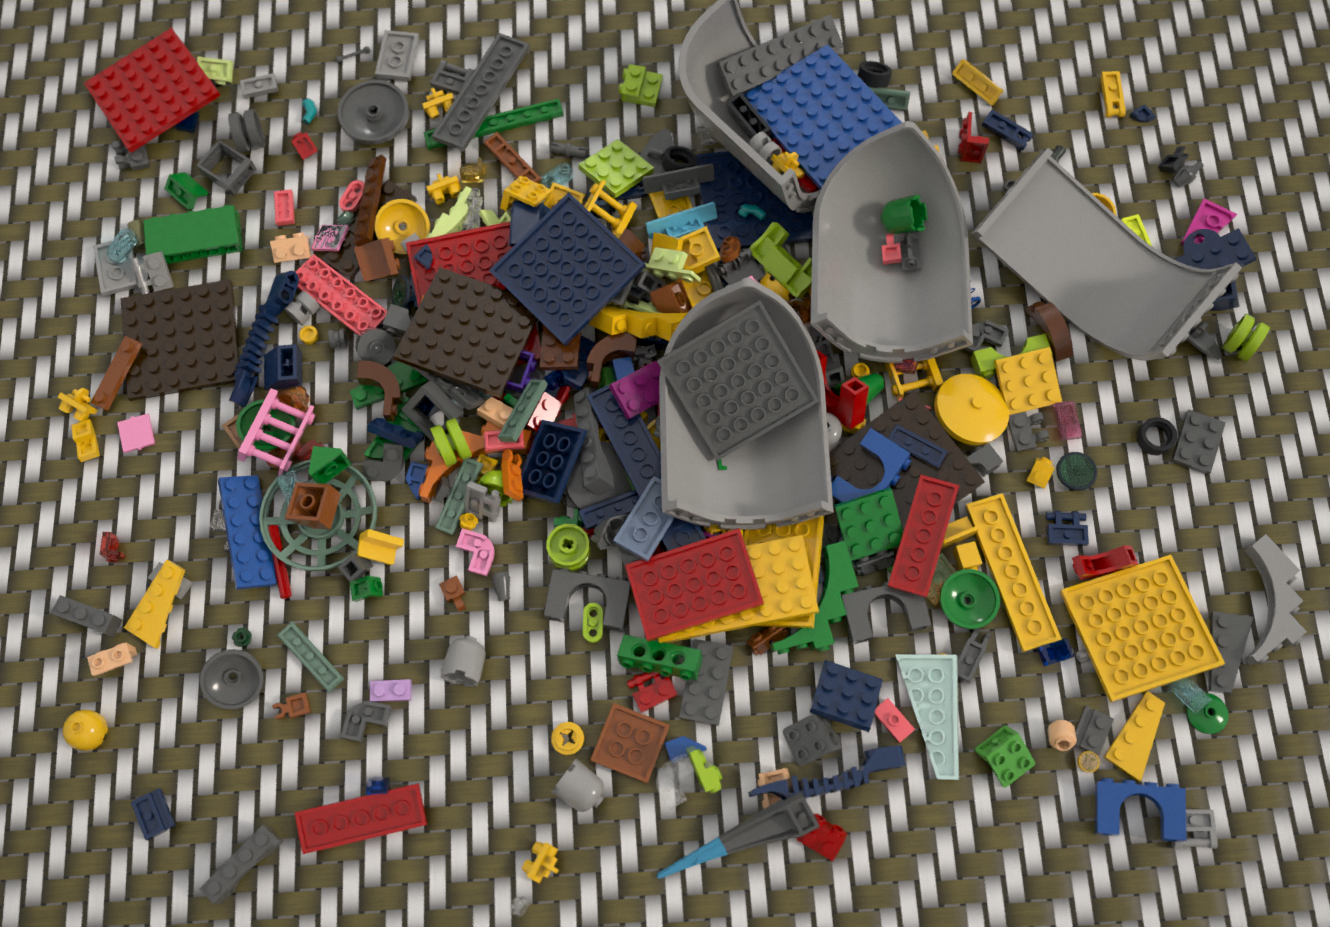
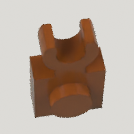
M306 692L287 697V704L276 703L272 706L274 709H282L279 715H275V718L278 720L285 718L287 714L293 719L311 713Z

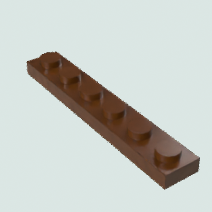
M382 154L371 158L367 164L368 167L353 241L358 247L372 241L387 159Z

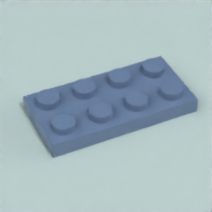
M653 476L613 540L614 544L646 562L650 560L675 519L673 516L662 513L660 479Z

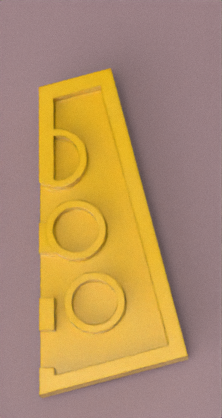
M166 560L124 628L152 647L159 648L162 632H165L167 626L165 623L168 614L172 611V602L178 593L185 570L174 562Z
M1149 691L1143 694L1103 757L1138 783L1142 780L1165 702Z

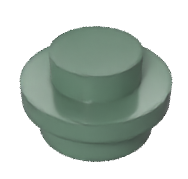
M348 210L344 211L337 219L339 225L349 226L354 220L352 218L354 214Z

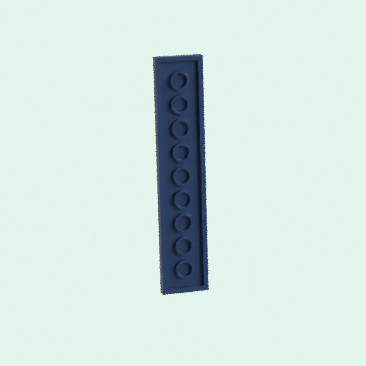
M609 385L588 394L587 399L640 498L653 476L661 480V453L641 415L638 414L627 420ZM675 517L662 538V542L666 550L670 551L704 540L706 537L699 525Z

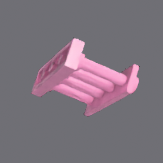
M271 388L238 450L237 459L245 462L247 456L257 457L279 466L278 476L282 477L284 471H289L292 464L290 459L307 424H312L315 414H313L314 406L310 405L307 413L279 402V399H277L278 391ZM272 409H279L303 421L300 427L297 428L271 417L269 413ZM270 424L295 435L292 444L263 433V430H261L263 425ZM262 440L288 452L284 460L256 449L253 446L255 441Z

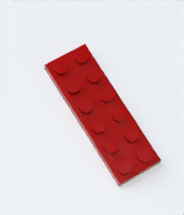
M920 475L888 583L889 588L927 598L959 485Z
M419 783L294 813L302 854L427 825Z

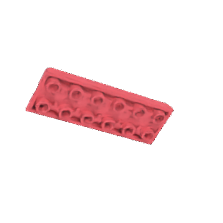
M313 254L295 272L299 277L297 288L300 291L307 292L324 310L360 337L365 331L376 328L384 321L387 314L386 309Z

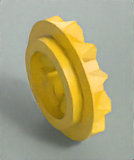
M561 723L552 733V745L558 753L564 755L575 754L582 748L584 742L583 731L575 723ZM561 733L567 736L572 733L571 738L575 744L570 742L564 744V738Z

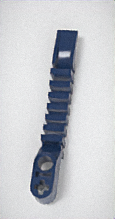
M294 271L283 272L275 276L267 301L264 305L259 306L258 310L260 312L255 315L254 318L256 320L252 322L251 326L253 328L249 330V338L245 341L246 346L242 348L243 354L239 356L238 360L240 362L236 364V372H234L236 377L235 386L229 399L230 402H234L242 408L246 407L258 379L257 376L251 377V375L261 373L262 371L257 366L262 365L263 361L258 358L264 357L265 353L261 351L267 347L264 341H269L271 337L267 333L274 331V328L270 325L278 324L279 319H277V316L294 298L299 283V277Z
M902 745L864 751L865 761L858 771L856 767H851V769L846 770L847 772H842V774L832 776V778H823L819 781L818 778L812 779V781L802 778L801 781L797 782V776H791L790 779L772 782L748 792L749 798L762 794H774L784 801L801 791L805 799L809 797L855 789L870 783L868 774L871 772L905 767L906 763Z

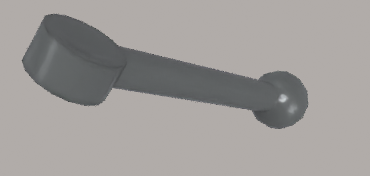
M366 46L362 50L344 56H336V61L340 63L344 59L362 53H370V48Z

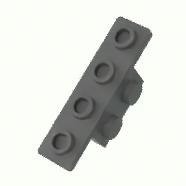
M713 164L644 176L642 178L644 192L648 194L663 191L665 200H675L680 197L700 194L701 188L699 183L715 180Z

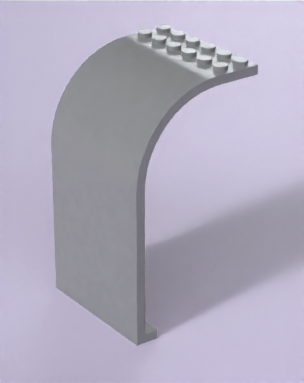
M1046 148L1036 157L971 235L1047 303L1052 302L1064 319L1095 342L1120 355L1136 360L1147 361L1171 357L1177 350L1176 346L1187 339L1191 328L1196 327L1201 322V316L1212 309L1216 298L1221 297L1226 292V286L1237 279V273L1242 267L1237 263L1215 269H1200L1185 265L1162 254L1142 240L1051 157L1053 152Z

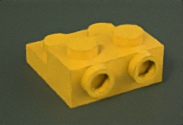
M707 226L680 237V239H683L682 251L688 254L683 266L684 270H690L697 274L704 271L705 266L721 260Z

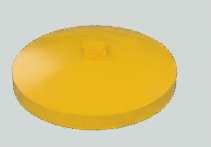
M974 374L955 375L946 380L936 393L934 407L939 423L950 436L962 443L969 445L991 443L1007 427L1009 410L1002 393L993 383L981 376Z

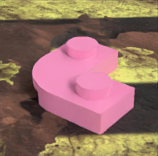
M462 528L456 548L474 553L468 571L488 577L495 556L492 542L483 534Z

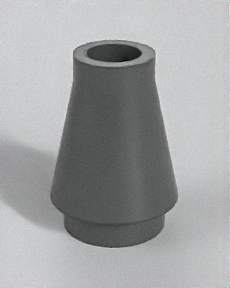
M508 572L492 574L493 579H491L498 601L510 600V576H508Z

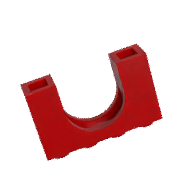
M816 350L824 378L826 412L835 415L843 425L851 430L864 422L869 386L858 378L853 377L841 385L840 397L835 395L826 381L827 357Z

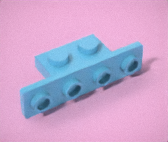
M710 202L646 222L648 238L653 239L654 233H662L680 238L705 227L703 225L704 222L717 218L716 205L714 202Z

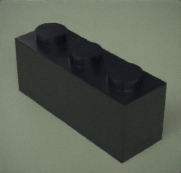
M741 92L726 101L729 114L750 140L759 132H764L771 138V141L773 140L770 126Z

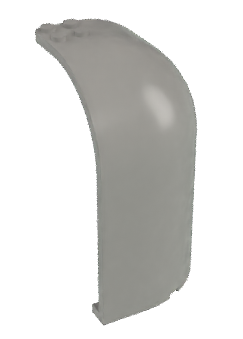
M718 0L708 7L706 12L696 20L687 33L680 50L679 76L688 102L700 124L791 210H796L798 213L813 211L820 190L807 193L799 185L796 173L791 168L785 173L783 171L781 174L778 173L772 165L748 145L750 138L728 112L726 101L732 97L727 92L716 64L758 45L744 22L738 0ZM753 88L742 92V94L747 93L748 91L752 90Z
M910 121L900 123L880 132L851 150L836 165L826 179L814 208L811 325L837 348L848 354L854 352L858 354L859 358L870 361L903 363L904 359H914V362L935 358L973 345L969 244L963 206L953 178L941 155L919 127ZM920 195L921 203L925 202L928 219L924 220L923 226L926 227L925 230L914 232L912 235L915 239L919 238L921 269L903 271L902 262L883 265L881 246L887 245L886 234H889L880 220L884 205L893 199ZM893 234L894 243H900L901 249L900 241L904 240L905 234Z
M743 278L732 285H727L725 288L708 295L696 304L674 331L664 355L760 299L819 402L721 458L722 466H727V470H718L715 456L661 369L659 395L662 513L704 527H710V524L719 525V529L735 530L740 528V530L766 529V525L776 524L777 527H783L833 513L825 386L822 367L815 345L804 323L794 309L781 296L751 278Z

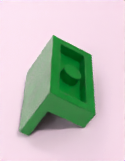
M185 172L169 174L164 188L165 191L188 210L194 209L197 197L207 196L209 193Z

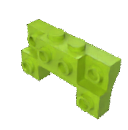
M772 222L764 234L749 249L752 251V255L764 266L765 272L773 275L795 298L802 299L812 284V258L809 257L803 266L782 247L790 234L779 223Z

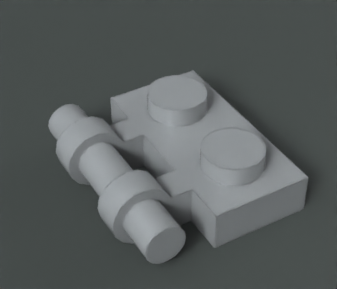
M162 251L144 255L145 263L143 264L139 263L138 257L130 259L132 272L136 274L137 286L141 289L142 294L150 293L149 285L153 286L155 292L174 287ZM144 269L148 271L150 277L148 280H145L142 271Z
M470 481L466 486L464 513H472L481 520L484 516H487L490 522H496L500 512L498 506L501 502L499 491L493 490L491 495L487 494L486 487Z

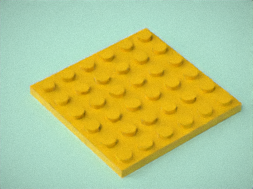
M1172 555L1111 573L1060 591L1110 703L1221 667L1225 664Z

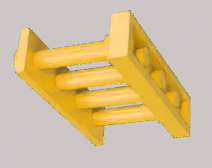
M602 180L591 187L589 191L591 195L584 207L589 212L592 210L610 223L613 228L611 232L619 239L638 205L633 201L627 205L620 204L602 190L606 183L605 180ZM598 196L619 211L620 215L618 218L615 219L595 204Z
M935 358L895 368L893 363L884 362L892 384L891 392L893 396H896L897 401L899 398L903 399L904 392L929 386L932 387L933 392H937L944 383ZM919 369L926 371L927 377L925 379L903 385L900 384L898 375Z

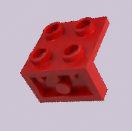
M968 112L967 117L963 118L962 128L959 130L961 143L958 145V154H960V161L982 163L989 145V138L971 136L972 112Z

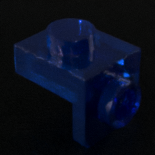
M1068 638L1037 647L1044 667L1074 657Z
M374 777L369 779L366 785V795L388 794L390 778Z

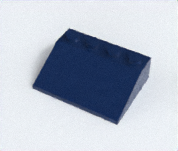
M542 419L521 471L523 496L540 502L559 504L587 430Z

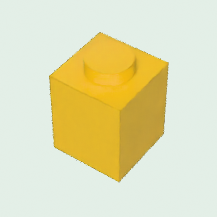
M975 541L958 545L954 548L953 554L959 571L964 569L978 570L982 565Z

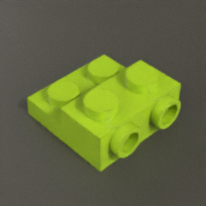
M629 64L628 69L624 68L623 79L625 81L620 83L619 94H621L622 101L656 107L663 74L648 72L646 67Z
M694 746L687 748V754L701 788L705 792L709 791L710 793L721 790L719 780L722 779L718 767L706 762L705 756L700 749L697 750Z

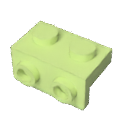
M197 57V63L210 80H215V84L226 85V82L232 83L234 61Z

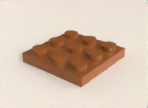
M613 703L590 761L648 784L670 725Z

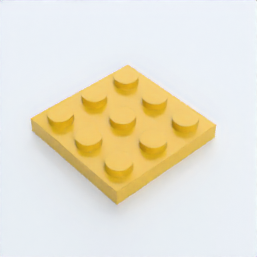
M1050 347L994 360L1000 391L1008 406L1009 415L1062 402Z

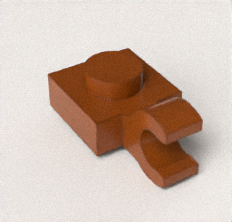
M457 575L439 584L448 603L453 601L459 612L466 609L461 599V596L466 593Z

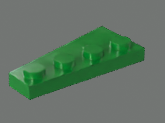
M396 361L386 367L396 377L403 393L427 383L426 378L404 363ZM359 385L350 391L357 410L381 402L385 398L384 390L377 386Z

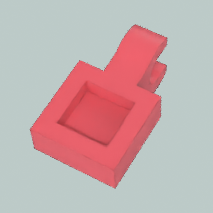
M886 234L887 245L881 246L883 265L901 263L900 243H894L893 234Z

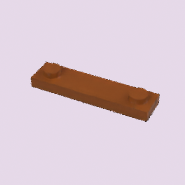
M498 132L483 142L484 146L515 179L522 176L529 178L537 184L542 182L540 176Z
M127 336L124 337L90 403L107 411L109 410L142 343Z

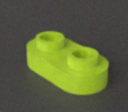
M589 603L583 610V636L589 643H597L603 637V609L597 603ZM592 611L597 612V615L595 617L590 616V613ZM593 630L597 632L594 637L589 635Z

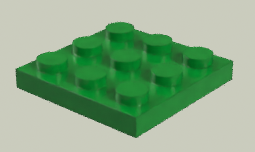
M890 487L834 505L842 538L846 542L851 561L900 546L903 529L893 491Z

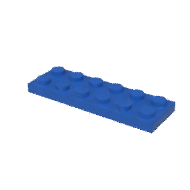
M258 475L219 477L218 486L236 590L276 586L277 579L272 552L265 543L260 529L259 517L263 500Z

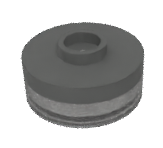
M378 327L367 328L356 339V352L363 361H373L385 365L393 358L395 342L392 336L384 329Z

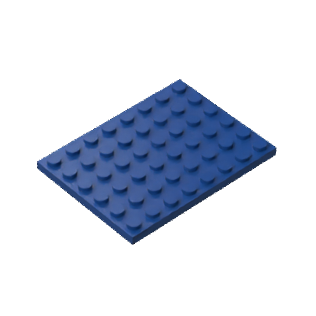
M828 44L783 70L777 77L743 94L770 126L773 137L789 154L796 152L799 155L797 159L800 163L799 167L820 190L832 170L851 150L868 138L902 123Z

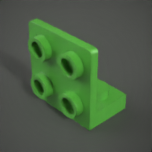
M1006 725L974 749L979 757L989 763L1004 788L1036 764L1020 734Z

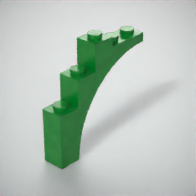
M845 541L826 545L822 548L825 558V582L818 603L819 613L815 614L814 628H800L789 637L770 644L771 653L777 651L778 655L790 652L789 648L796 646L797 650L809 647L808 643H810L811 650L818 649V652L829 650V645L835 644L828 621H830V624L842 621L841 617L847 615L840 592H842V595L853 593V589L859 587Z

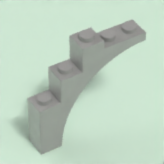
M1267 535L1258 539L1245 550L1262 577L1268 604L1267 620L1262 637L1254 650L1244 659L1250 666L1255 663L1262 664L1269 658L1267 654L1270 651L1274 653L1282 646L1284 648L1289 645L1295 647L1303 641L1301 636L1307 632L1292 616L1300 609L1298 605L1303 602L1299 595L1289 586V584L1297 579L1295 575L1300 570Z

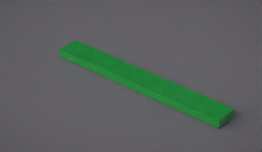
M560 99L486 116L472 139L562 117L564 113ZM436 129L423 132L428 150L446 146L433 140L432 135Z

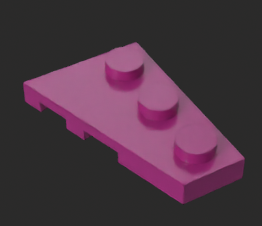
M1203 199L1180 244L1184 245L1186 238L1194 231L1200 229H1210L1219 233L1237 214L1209 200ZM1197 237L1194 242L1202 243L1204 238Z

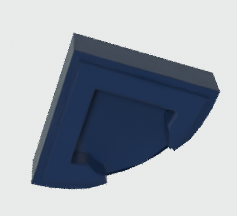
M1145 104L1129 115L1133 120L1143 123L1151 122L1156 117Z
M425 244L414 256V259L427 270L432 265L433 255L429 246Z

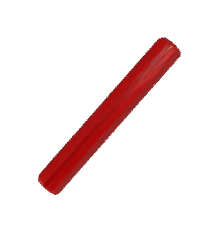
M269 525L268 530L276 548L281 552L283 548L278 526ZM272 553L280 598L288 599L292 593L286 564Z

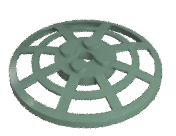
M306 460L293 465L288 472L284 471L282 477L278 476L270 485L260 508V529L270 551L285 564L299 570L325 571L338 567L349 556L357 553L359 542L353 537L359 529L361 516L372 514L369 529L374 530L377 521V502L373 489L367 479L350 465L345 471L352 475L345 484L336 479H331L326 483L341 488L339 491L341 493L330 530L313 529L286 520L285 515L293 492V488L286 481L298 472L309 468L310 460ZM311 479V480L306 481V482H304V483H316V482H315L314 479ZM357 480L367 490L372 506L361 508L357 496L351 489ZM280 488L288 495L282 505L280 517H268L271 501ZM348 494L353 501L355 509L344 511L340 502ZM355 517L354 526L349 534L341 529L345 519ZM298 524L302 533L293 540L287 525ZM268 525H280L283 536L290 544L283 551L280 552L274 545ZM335 534L343 540L338 545L326 549V539L333 537ZM308 538L318 540V550L302 547L301 544ZM347 544L355 549L354 552L341 561L326 565V555L339 551ZM295 550L306 555L318 556L317 566L301 565L287 557Z

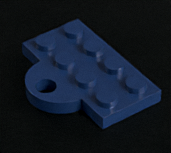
M1239 228L1221 237L1217 232L1210 229L1194 231L1184 242L1183 250L1185 255L1174 259L1185 265L1200 269H1215L1233 263L1244 267L1256 261L1253 251ZM1197 237L1204 238L1202 243L1194 242Z

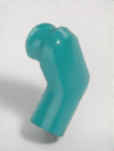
M307 98L302 101V106L306 110L302 121L310 124L317 113L314 101Z
M743 204L738 211L743 217H747L748 213H751L761 221L767 214L756 205Z

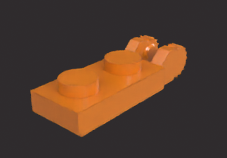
M505 449L502 454L501 463L503 491L505 495L520 501L523 499L520 468L522 459L518 454L513 455L510 449Z

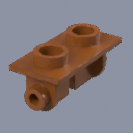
M766 626L761 632L753 634L746 643L753 648L752 651L756 656L758 654L762 655L770 649L768 641L772 640L773 643L779 642L787 637L788 631L785 627Z

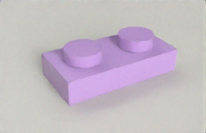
M412 680L370 681V701L376 703L412 701Z

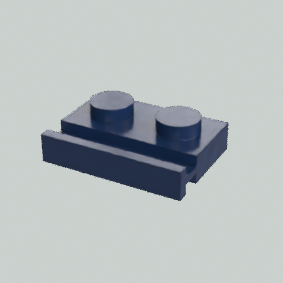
M157 788L155 791L131 801L145 840H150L168 831V829L176 827L161 788Z

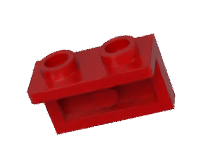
M814 814L820 827L801 837H797L796 840L829 860L834 861L845 842L847 833L839 825H833L826 821L822 815Z

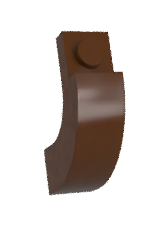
M1043 301L1026 307V314L1039 324L1046 335L1053 353V359L1058 362L1074 356L1070 332L1057 307L1052 302L1045 304Z
M630 333L610 335L593 347L586 362L587 370H589L588 381H591V388L599 389L602 370L610 360L626 357L635 359L637 336Z
M359 360L357 380L360 385L377 386L384 390L383 417L387 422H394V416L398 414V404L404 403L403 392L396 377L388 368L377 362Z

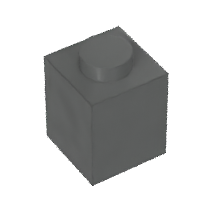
M357 553L349 556L338 566L349 582L361 578L373 567L368 559L358 557Z

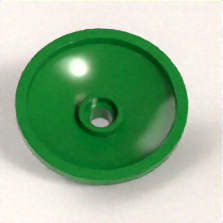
M265 399L250 403L239 413L236 429L242 442ZM272 409L269 413L271 417L296 427L293 415L279 409ZM264 424L261 429L263 433L288 442L293 434L270 424ZM256 440L253 445L261 451L279 448L262 440Z
M964 569L953 573L946 579L940 591V604L945 616L953 624L965 629H977L989 624L995 618L1000 606V595L996 584L988 575L978 570ZM964 597L969 599V604L964 603Z

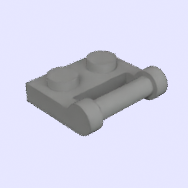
M1186 810V832H1207V838H1186L1184 842L1171 841L1172 848L1208 847L1209 849H1217L1218 841L1214 810Z

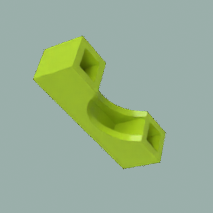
M1042 334L1027 338L1021 353L1050 347L1046 335ZM992 347L974 351L970 360L975 374L988 379L997 374L994 360L1009 356H1003Z

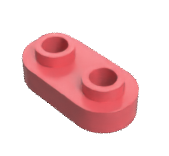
M355 180L349 184L339 201L343 212L348 210L354 213L358 209L362 199L364 182Z

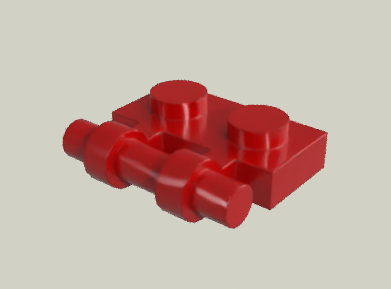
M652 671L641 675L636 674L633 676V679L627 681L630 689L635 686L639 689V691L632 695L641 713L678 696L669 677L661 680L660 673ZM654 678L655 683L645 688L643 682Z

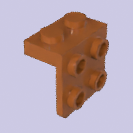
M389 237L368 242L359 247L355 246V254L365 281L400 273L401 264L399 258H395L394 255L396 247L394 241L390 240Z

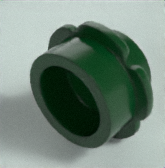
M246 628L237 629V632H234L232 635L234 645L237 647L249 645L252 640L251 632L246 630Z

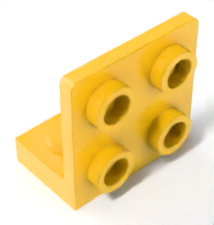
M519 176L504 189L500 209L507 211L511 208L512 202L518 200L537 207L551 194V189L546 188L542 184H537L527 177Z

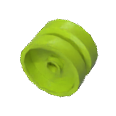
M1246 313L1232 328L1222 349L1228 353H1233L1240 346L1237 358L1247 362L1265 339L1270 326L1260 322L1252 329L1255 318Z
M456 418L446 421L448 434H445L441 425L430 428L435 439L433 440L447 467L457 462L453 452L457 450L460 458L463 460L472 457Z
M563 524L550 532L546 548L551 563L557 569L566 568L570 572H575L582 569L588 563L591 557V546L587 533L581 527L574 524Z

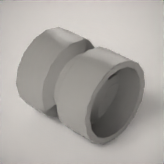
M764 132L756 134L748 144L770 165L773 164V161L770 159L772 155L775 154L777 156L782 152V149L775 142L771 141V138Z
M302 291L296 297V302H291L285 308V311L294 321L302 326L309 319V314H315L321 307L312 296Z

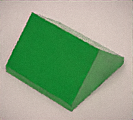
M313 446L308 473L317 484H326L349 467L351 462L341 448Z

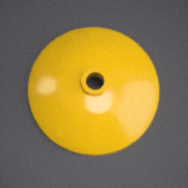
M392 200L386 203L376 216V236L378 240L387 237L393 240L396 247L394 253L407 254L400 244L402 241L416 233L420 240L426 239L430 232V222L426 212L420 205L411 200ZM401 223L405 224V230L399 229Z

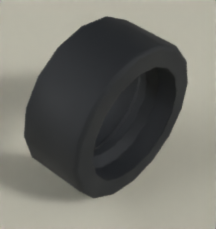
M864 61L859 66L857 76L867 86L884 88L890 83L892 69L880 62Z
M671 146L665 150L662 167L666 172L695 167L697 157L693 151L686 147ZM673 159L683 161L686 164L677 163Z
M1160 417L1148 419L1137 432L1139 447L1150 455L1159 456L1165 454L1175 445L1177 440V431L1174 425ZM1158 427L1166 433L1167 443L1164 446L1152 444L1146 436L1148 428Z

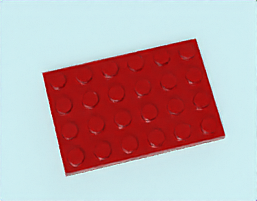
M740 528L651 556L648 562L641 559L625 565L648 642L764 605Z

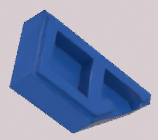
M411 461L405 480L415 498L420 500L419 488L426 480L425 473L428 465Z
M685 736L664 743L671 763L689 757L686 751L689 747L694 746L702 752L707 750L706 746Z

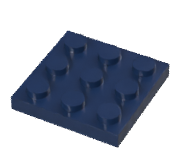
M825 660L810 712L869 732L883 679Z

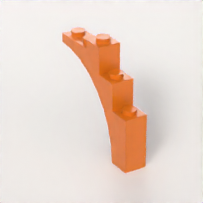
M487 421L486 425L482 426V436L462 431L472 454V457L469 458H477L480 454L504 452L485 451L484 432L500 431L502 429ZM523 429L524 449L511 451L527 455L533 435L531 431ZM434 441L431 442L430 447L426 448L425 457L431 466L427 467L425 473L426 480L419 488V494L423 502L431 503L442 476L448 477L456 468L462 465L463 459L460 458L457 450L453 451L457 462L447 467L443 457H440Z

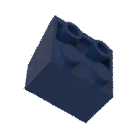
M297 344L276 346L264 355L265 391L271 388L278 390L303 387L302 352Z

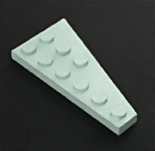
M895 654L937 779L959 780L957 655Z

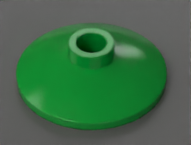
M1198 694L1190 700L1187 706L1189 722L1201 733L1215 734L1223 730L1227 725L1229 718L1228 709L1225 703L1213 694ZM1208 709L1213 711V716L1208 714Z

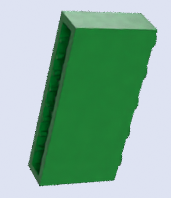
M224 205L218 208H206L201 211H188L183 214H170L165 217H152L143 220L146 255L162 251L167 264L243 252L240 218L234 205Z

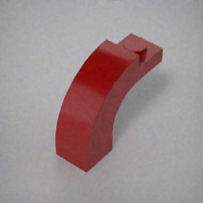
M1127 545L1097 555H1078L1072 558L1073 569L1080 580L1102 577L1139 565L1132 546Z

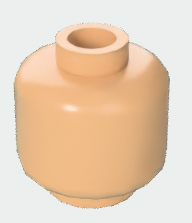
M1056 720L1049 725L1048 737L1053 748L1067 751L1076 744V732L1071 722Z

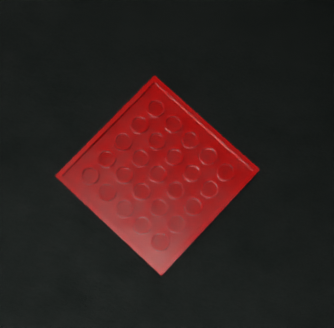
M173 28L163 32L84 82L130 153L221 96Z

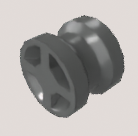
M340 328L339 331H334L333 329L328 331L331 348H336L339 345L342 347L347 346V335L344 328Z

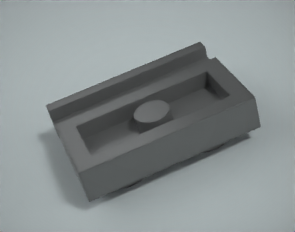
M1087 705L1084 706L1075 728L1077 739L1075 745L1080 749L1094 752L1099 756L1114 718L1093 710Z

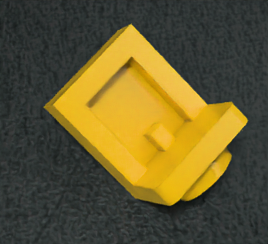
M1036 457L1027 481L1045 489L1055 469V466L1052 464L1053 461L1045 457H1041V459Z

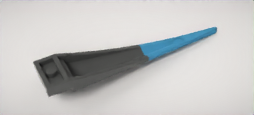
M801 791L784 801L782 799L778 800L657 873V878L660 879L700 863L745 849L801 837L820 826Z

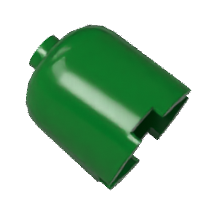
M912 195L893 199L884 205L880 220L889 233L905 234L925 230L926 227L923 226L924 220H927L928 216L925 202L921 203L920 201L921 196Z

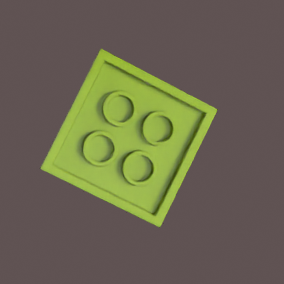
M619 139L579 164V170L596 184L605 180L606 183L602 189L614 198H617L641 182L644 176L654 173V167Z

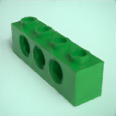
M625 634L617 653L619 664L625 668H638L647 673L653 671L667 677L672 675L686 681H697L703 661L702 652L699 649L664 642L659 643V641L655 640L648 642L645 638ZM638 654H644L641 657H637ZM660 657L663 658V659L660 660V661H656L657 658H660ZM676 662H683L680 665H675Z

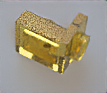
M478 158V166L460 167L462 183L484 182V175H487L486 164L482 162V158Z

